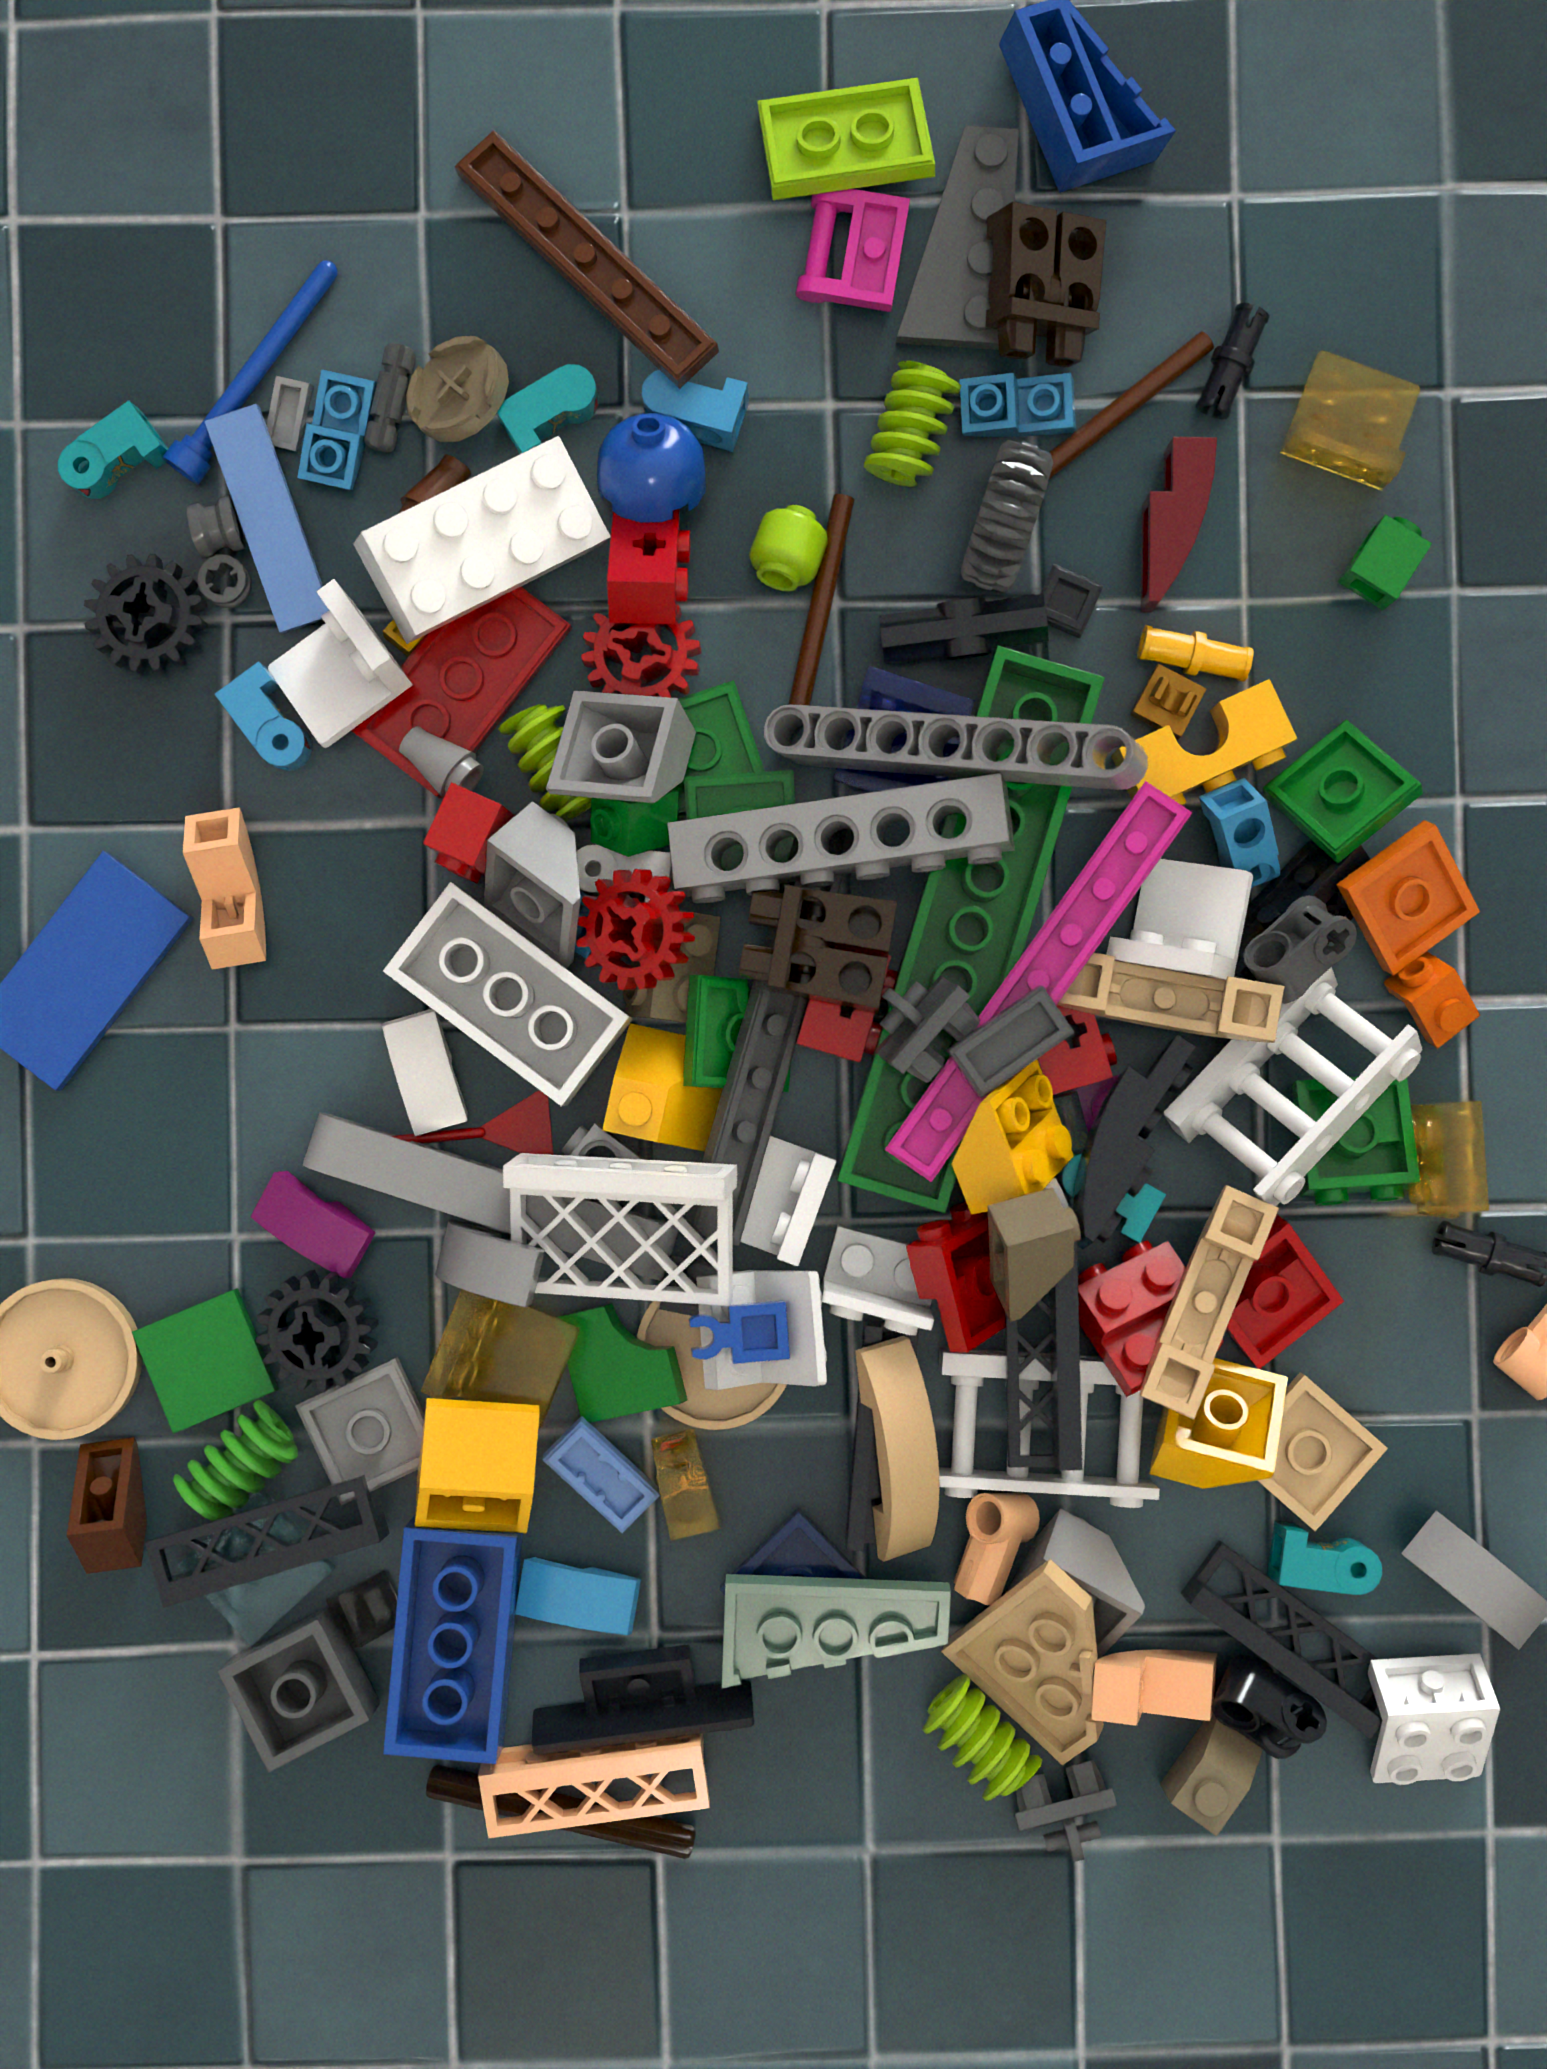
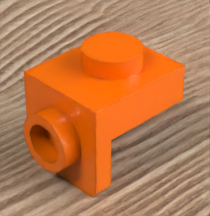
M1428 951L1394 976L1391 975L1384 981L1388 992L1404 1002L1425 1041L1437 1049L1480 1016L1456 969Z

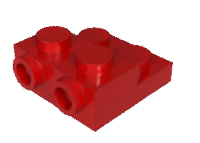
M963 1202L950 1208L951 1220H935L917 1227L919 1239L906 1246L919 1299H937L941 1322L945 1330L950 1352H969L1005 1328V1310L991 1283L988 1212L971 1214L967 1203Z
M1278 1214L1275 1217L1259 1259L1252 1263L1226 1328L1247 1359L1257 1369L1265 1366L1344 1302L1291 1225Z
M1148 1240L1140 1242L1123 1254L1121 1259L1124 1263L1110 1270H1107L1103 1263H1099L1086 1269L1078 1276L1079 1324L1126 1397L1141 1390L1158 1336L1186 1268L1168 1241L1156 1247H1153ZM1223 1339L1221 1340L1218 1350L1224 1342Z

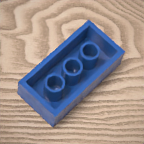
M415 1516L404 1527L383 1754L488 1764L497 1763L505 1738L523 1533L415 1527Z

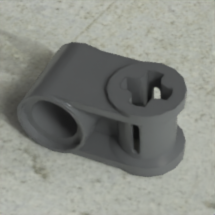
M1303 896L1294 901L1286 912L1262 934L1251 940L1243 954L1244 963L1256 981L1284 986L1281 1004H1286L1303 996L1316 980L1335 963L1348 955L1356 942L1357 930L1355 925L1346 917L1330 914L1327 911L1326 904L1316 896ZM1304 913H1309L1311 915L1310 920L1303 916ZM1328 940H1330L1331 942H1333V943H1334V946L1331 947V946L1327 945V944H1328Z

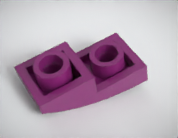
M289 1171L273 1173L250 1216L281 1242L331 1272H336L337 1275L343 1278L352 1277L376 1234L375 1231L339 1201L324 1202Z

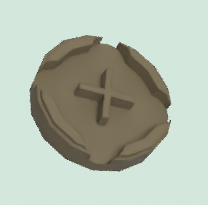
M476 336L454 337L437 345L428 354L432 359L426 364L424 369L418 365L411 376L406 393L407 412L413 422L418 425L425 435L439 442H458L477 434L498 412L504 402L509 384L507 364L492 346Z

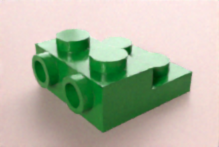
M1359 1076L1350 1078L1355 1081ZM1407 1078L1402 1081L1395 1079L1304 1176L1305 1184L1300 1191V1197L1314 1196L1316 1206H1332L1348 1203L1349 1193L1369 1192L1371 1202H1390L1404 1199V1190L1411 1189L1421 1182ZM1316 1079L1297 1080L1292 1084L1294 1105L1315 1122L1338 1099L1335 1094ZM1298 1137V1139L1294 1142V1145L1300 1140L1299 1137Z

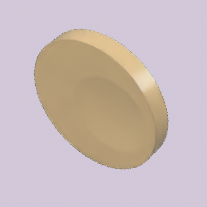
M661 1301L651 1302L641 1320L637 1339L653 1346L675 1347L688 1399L681 1404L661 1408L668 1415L696 1428L708 1430L730 1429L755 1420L770 1409L779 1399L787 1384L757 1383L721 1390L705 1389L703 1359H697L691 1355V1348L702 1347L700 1327L689 1326V1318L692 1316L660 1310Z
M70 1278L51 1279L31 1284L5 1299L0 1304V1416L12 1427L23 1433L49 1440H64L83 1436L114 1419L133 1396L140 1379L143 1363L142 1356L132 1334V1331L137 1330V1327L124 1305L105 1289L90 1282Z

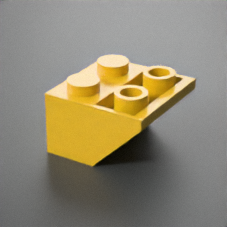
M1037 1059L995 1088L979 1104L952 1161V1167L971 1214L988 1212V1205L1042 1191L1074 1157L1070 1133L1061 1123L1053 1102L1051 1083L1042 1073Z
M427 1398L417 1473L415 1527L527 1533L534 1491L540 1414L539 1405Z

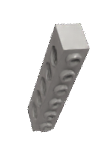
M1001 773L668 823L674 889L683 891L687 897L692 896L694 903L722 901L726 899L725 891L746 889L747 895L751 896L753 892H779V884L801 881V887L804 888L824 887L835 883L834 876L856 873V879L858 880L880 879L890 876L889 868L911 865L913 872L936 871L946 867L945 860L967 857L969 864H986L1002 860L1001 852L1015 850L1007 783ZM952 813H960L966 816V827L961 835L952 839L939 836V824L945 816ZM897 821L909 823L910 834L902 845L897 847L884 845L883 835L890 824ZM842 829L852 830L854 833L852 847L841 855L830 854L829 841L832 835ZM788 837L797 838L799 848L796 856L786 863H777L774 856L777 844ZM741 845L744 851L741 864L733 870L723 871L721 857L724 851L730 846Z

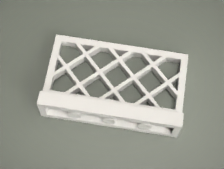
M520 1153L503 1166V1188H510L511 1241L527 1245L528 1233L533 1238L528 1245L535 1247L539 1244L560 1267L550 1278H538L535 1293L729 1306L733 1301V1191L737 1187V1165ZM526 1195L544 1196L560 1214L541 1230L526 1214ZM562 1197L575 1199L568 1205ZM585 1198L598 1199L614 1216L597 1234L573 1210ZM615 1200L630 1202L622 1208ZM638 1202H653L669 1219L651 1237L627 1213ZM671 1204L685 1205L677 1212ZM693 1205L717 1206L718 1229L706 1240L682 1217ZM564 1218L587 1241L570 1259L547 1236ZM618 1221L642 1245L624 1263L600 1239ZM672 1225L696 1248L679 1266L655 1243ZM717 1238L718 1254L710 1247ZM591 1247L614 1270L604 1282L590 1281L574 1264ZM644 1251H647L669 1274L658 1285L643 1284L628 1268ZM702 1254L718 1271V1289L698 1288L686 1276L683 1270ZM565 1272L572 1280L558 1278ZM620 1276L625 1283H615L613 1281ZM674 1279L680 1287L667 1285Z

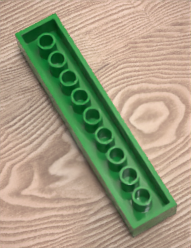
M997 646L991 658L974 717L1091 724L1105 677ZM1008 739L998 747L996 752L997 762L1003 761L1011 755L1014 749V739ZM1069 742L1055 747L1050 756V766L1058 765L1067 758L1070 751ZM1005 781L1007 783L1015 850L1001 852L1002 860L997 862L969 864L967 857L945 860L946 867L943 869L927 872L893 988L896 993L903 997L916 981L928 990L941 975L952 984L959 985L970 995L966 1002L977 1017H979L1023 954L1072 786ZM952 813L945 816L939 836L952 839L961 835L966 827V816L960 813ZM889 1004L887 1006L884 1018L892 1010V1007ZM883 1027L881 1028L876 1049L890 1034ZM942 1029L930 1042L929 1046L945 1059L944 1066L950 1058L946 1050L958 1041ZM874 1052L837 1173V1181L946 1213L956 1179L952 1161L962 1140L932 1183L885 1150L940 1070L930 1082L926 1083L907 1071L902 1074Z

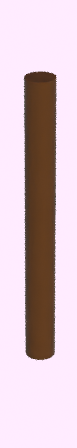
M1203 331L1199 332L1049 452L1053 460L1049 480L1214 349V344L1210 337Z
M833 495L826 527L828 544L815 578L788 705L810 706L855 500L848 495Z

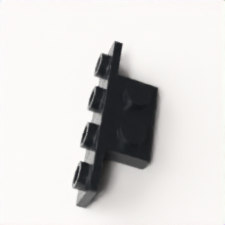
M689 1644L580 1658L579 1676L585 1702L535 1709L533 1711L532 1748L536 1755L556 1752L563 1753L571 1750L609 1745L616 1746L632 1742L752 1727L755 1721L751 1682L742 1681L741 1685L722 1688V1684L696 1687Z

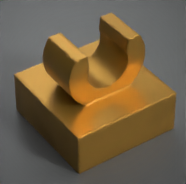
M1158 663L1130 715L1156 729L1170 725L1175 738L1179 740L1207 688Z

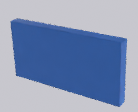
M102 851L0 983V1049L52 1089L62 1091L194 918L110 853Z

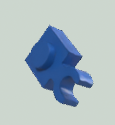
M784 1300L729 1305L728 1322H718L714 1317L706 1314H698L689 1318L690 1327L698 1328L705 1326L711 1329L713 1333L710 1344L705 1347L691 1348V1355L694 1358L710 1359L716 1356L722 1348L731 1347L733 1364L790 1359L786 1302Z

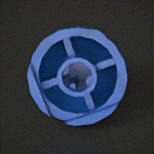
M643 413L626 418L611 428L599 448L597 462L598 493L602 501L605 497L612 503V511L620 517L637 522H664L673 519V510L682 508L686 504H688V510H692L699 504L706 492V468L702 446L690 428L676 418L657 413Z

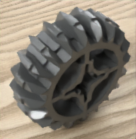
M1007 440L1000 446L960 569L963 580L975 583L976 587L988 591L994 589L1005 593L1013 587L1052 471L1053 460L1051 453L1025 441L1019 443Z

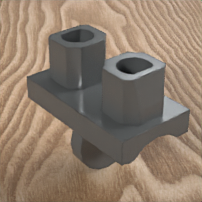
M941 975L928 990L916 981L903 997L891 988H888L882 995V998L892 1007V1010L879 1025L890 1034L874 1052L902 1074L907 1071L926 1083L930 1082L943 1067L945 1061L941 1055L929 1046L930 1042L942 1029L959 1042L973 1032L980 1024L979 1018L966 1002L970 995L959 985L952 984Z
M1094 1760L1065 1768L1073 1799L1052 1804L1044 1773L1034 1775L1016 1791L1019 1813L1014 1815L1018 1832L1062 1821V1830L1043 1834L1047 1851L1068 1846L1073 1862L1084 1860L1081 1843L1101 1838L1097 1821L1076 1826L1074 1818L1117 1806L1113 1788L1106 1790L1103 1778Z

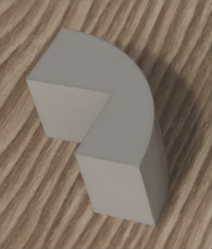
M448 1220L435 1276L463 1290L525 1308L533 1302L545 1249L502 1239V1232Z
M1438 1511L1433 1513L1401 1553L1419 1570L1465 1605L1485 1624L1518 1650L1547 1616V1601L1539 1593Z

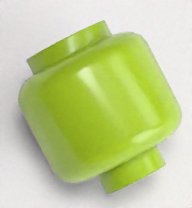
M788 505L785 509H774L767 512L760 521L749 551L750 562L757 571V577L767 586L781 591H793L797 587L811 583L817 575L828 544L827 533L822 525L816 521V515L803 506Z

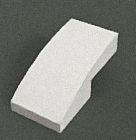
M429 1009L382 1023L388 1052L414 1135L418 1136L468 1121V1111L451 1064L452 1055L437 1012Z

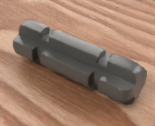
M389 343L384 350L381 364L384 365L385 371L379 372L370 414L373 415V421L367 423L364 442L367 447L375 451L391 453L395 449L398 437L395 425L401 424L409 386L407 375H412L416 359L413 349L405 345Z

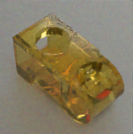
M695 1428L651 1438L658 1474L656 1479L671 1541L720 1529L723 1525L718 1506L715 1503Z

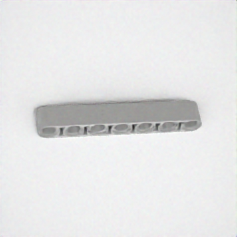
M792 704L783 705L773 710L767 717L764 725V738L768 746L789 760L804 766L972 778L1001 773L1004 780L1010 782L1114 790L1129 789L1137 785L1145 776L1148 768V758L1144 748L1124 730L1111 725ZM804 725L802 738L791 746L793 732L798 727ZM855 728V736L852 743L841 750L842 737L847 731ZM907 732V740L903 748L896 753H892L891 746L893 740L899 734ZM960 735V744L956 752L944 758L943 749L947 741L954 736ZM1014 739V749L1011 755L1005 760L997 762L996 752L998 747L1006 740ZM1069 742L1070 751L1067 758L1058 765L1050 766V756L1055 747ZM1125 746L1126 756L1120 766L1115 769L1105 770V759L1109 752L1117 747Z
M319 1112L302 1164L303 1166L511 1234L510 1188H503V1169L415 1141L400 1140L391 1137L394 1134L345 1118ZM526 1195V1214L541 1230L560 1214L544 1196ZM562 1197L568 1205L575 1199ZM585 1198L573 1209L596 1234L614 1217L596 1199ZM627 1212L650 1237L666 1223L637 1212ZM565 1218L547 1234L560 1250L576 1254L587 1243ZM619 1221L600 1238L623 1263L642 1246ZM674 1225L655 1241L669 1258L672 1255L679 1230ZM527 1233V1239L532 1241L533 1238ZM592 1247L581 1256L608 1265ZM644 1251L628 1267L634 1274L659 1281L664 1280L666 1273L647 1251Z

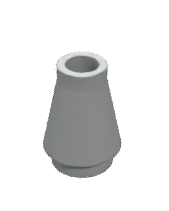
M420 726L412 728L405 735L399 747V752L411 761L442 798H444L451 782L473 791L484 771L483 765L476 761L477 757L474 752L430 734Z

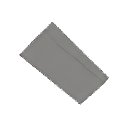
M276 376L266 425L274 447L295 452L299 451L314 388L310 383Z

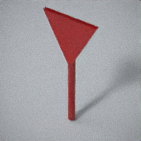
M540 1090L481 1127L435 1131L418 1136L414 1134L391 1136L400 1140L415 1141L421 1144L482 1138L519 1153L554 1155L549 1098Z

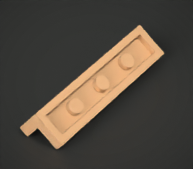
M703 1733L540 1755L534 1754L532 1744L506 1747L502 1749L496 1764L481 1763L478 1774L488 1838L710 1808L704 1765ZM692 1768L696 1791L673 1794L659 1783L669 1771ZM645 1774H653V1775H652L651 1778H650V1777H648V1776L645 1775ZM628 1777L642 1787L635 1798L630 1801L618 1802L604 1792L610 1782L616 1778ZM598 1781V1783H597L596 1785H594V1784L591 1783V1782ZM573 1785L587 1795L578 1808L562 1809L548 1798L558 1786ZM536 1789H543L541 1793L536 1791ZM516 1792L532 1803L521 1816L499 1818L495 1795Z

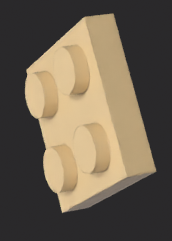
M1299 1373L1286 1387L1274 1474L1272 1478L1257 1481L1311 1529L1316 1531L1388 1448L1306 1375Z

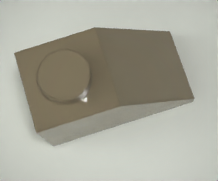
M1053 1188L988 1205L991 1283L1010 1322L1021 1319L1074 1267V1242L1079 1241L1081 1238L1079 1223L1071 1207L1063 1208Z
M1212 1713L1211 1720L1202 1723L1160 1785L1173 1806L1217 1836L1248 1793L1263 1749L1238 1731L1222 1724Z

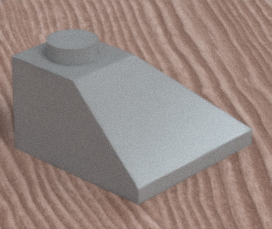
M574 691L546 789L550 794L655 803L684 780L696 731L678 698Z
M532 801L487 840L484 906L567 968L574 961L580 906L575 832L569 828L561 817L549 814Z
M1060 1508L1037 1535L1007 1592L1051 1559L1092 1597L1097 1658L1100 1659L1143 1614L1145 1604L1110 1536L1093 1527L1084 1519Z

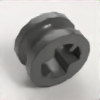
M218 554L209 557L202 563L198 571L197 583L200 591L208 600L221 608L240 606L247 600L251 592L252 580L249 572L237 559L229 555ZM226 569H233L230 574L237 580L235 588L226 587L223 595L216 594L220 589L212 583L214 576H224Z

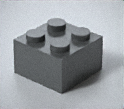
M331 1605L233 1655L217 1671L268 1773L369 1721L380 1705V1701Z

